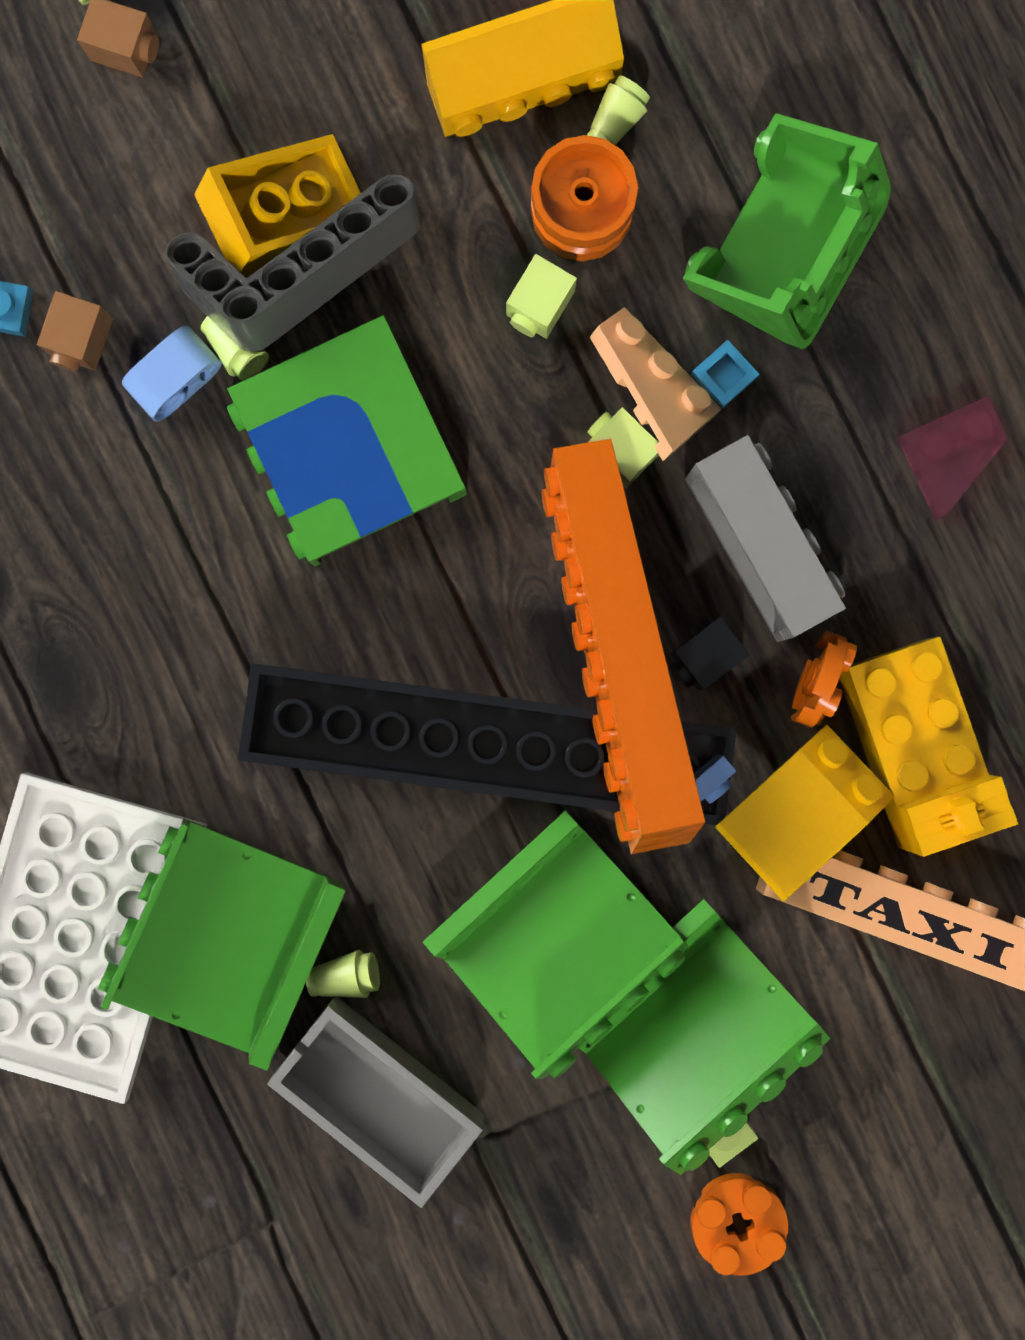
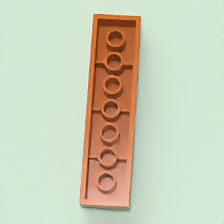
M612 439L553 448L551 467L544 468L546 488L541 490L542 503L546 517L554 516L556 532L551 533V540L556 561L564 560L566 576L561 578V584L566 605H574L576 622H572L575 648L577 651H585L587 667L582 668V678L587 697L595 696L598 714L593 715L595 737L598 745L606 743L609 762L603 764L606 785L609 793L617 792L620 804V811L614 813L620 842L628 841L631 854L690 843L705 824V818Z

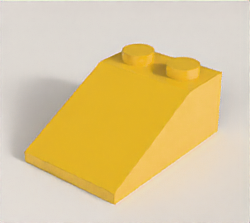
M330 134L208 167L194 195L224 258L244 277H248L361 194L334 135Z
M826 725L760 784L715 828L784 902L867 826L895 796L841 738Z

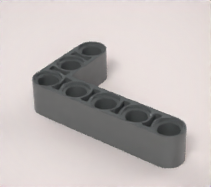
M394 174L385 176L375 182L247 279L205 238L197 233L186 232L173 237L165 248V257L183 293L239 348L244 351L255 352L271 345L412 238L420 230L422 219L413 183L403 175Z

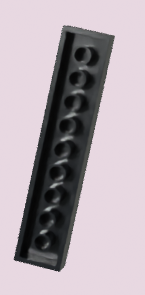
M251 663L238 760L607 811H620L617 792L609 793L605 781L603 764L609 762L606 743L598 745L594 733L593 715L598 714L597 710ZM681 721L693 774L716 754L723 755L731 765L733 764L737 729ZM729 789L710 804L706 799L701 801L705 824L717 825L726 817Z

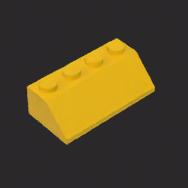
M551 0L421 44L427 86L445 137L453 134L459 137L474 134L482 128L483 124L498 119L503 122L516 120L525 115L528 109L543 104L547 107L561 105L567 102L573 94L588 89L591 92L606 90L609 83L614 84L617 78L622 75L624 62L614 0Z

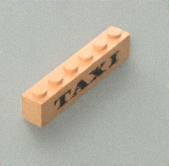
M841 850L784 901V903L1025 991V918L1015 915L1013 923L996 918L999 910L996 907L970 898L968 907L951 901L954 892L928 882H925L923 890L906 884L909 875L880 865L878 874L861 868L863 858ZM760 877L756 890L765 896L783 902Z

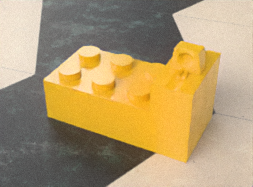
M941 637L924 639L852 664L847 672H841L839 680L870 769L895 796L884 809L898 848L925 857L1018 825L1002 777L989 775Z

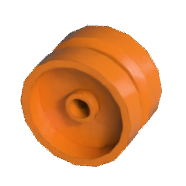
M581 135L563 139L545 152L535 167L531 186V216L534 230L545 247L562 258L583 262L602 258L620 245L630 229L638 192L634 166L623 150L606 139Z

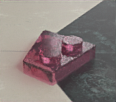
M987 396L903 434L897 439L935 520L950 512L1008 438Z

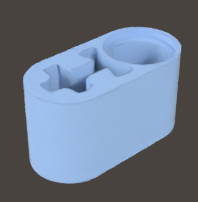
M186 325L172 332L130 369L122 380V386L153 421L157 422L171 415L218 372L222 362L194 330Z

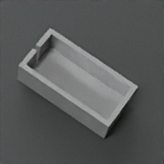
M746 435L696 463L685 480L776 642L794 638L846 609L841 598L845 597V591L837 576L832 571L826 573L817 557V555L821 554V549L812 532L808 528L802 530L793 513L797 511L791 494L785 486L777 487L768 470L772 469L773 466L768 453L760 443L754 445L749 435Z
M334 997L267 1083L268 1086L420 1208L424 1206L483 1131L484 1113L339 997Z

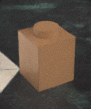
M90 0L77 38L78 43L90 61L143 78L148 63L154 62L159 49V37L147 13L108 0Z
M55 291L37 346L51 356L49 362L55 366L76 373L79 366L96 371L114 318L100 305Z

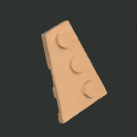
M625 307L601 323L590 336L616 383L627 387L636 401L637 406L633 412L641 425L649 423L659 440L655 449L662 461L710 422L721 410L718 404L709 396L708 392L697 384L677 363L676 359L644 328L643 324Z

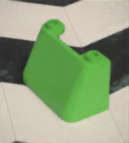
M775 113L767 129L759 134L754 147V155L757 158L758 168L762 174L720 250L711 246H705L699 252L694 253L687 263L683 280L693 293L776 339L796 348L805 349L815 338L881 220L889 202L891 184L878 143Z

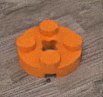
M825 631L814 646L823 651L820 657L815 658L814 661L807 660L792 702V708L798 711L791 716V720L810 728L815 725L819 726L825 715L832 717L836 712L842 697V690L836 688L841 672H847L850 669L857 651V645L847 642L846 637L830 631Z
M743 1173L725 1174L710 1181L701 1191L702 1195L697 1200L695 1209L693 1206L690 1215L691 1232L702 1257L719 1274H733L737 1276L755 1274L769 1267L774 1261L781 1259L786 1250L785 1241L788 1234V1219L786 1211L775 1191L761 1181L755 1180L752 1176ZM736 1213H741L744 1220L752 1219L751 1225L746 1228V1233L737 1235L735 1231L728 1232L726 1230V1226L733 1223L732 1215Z

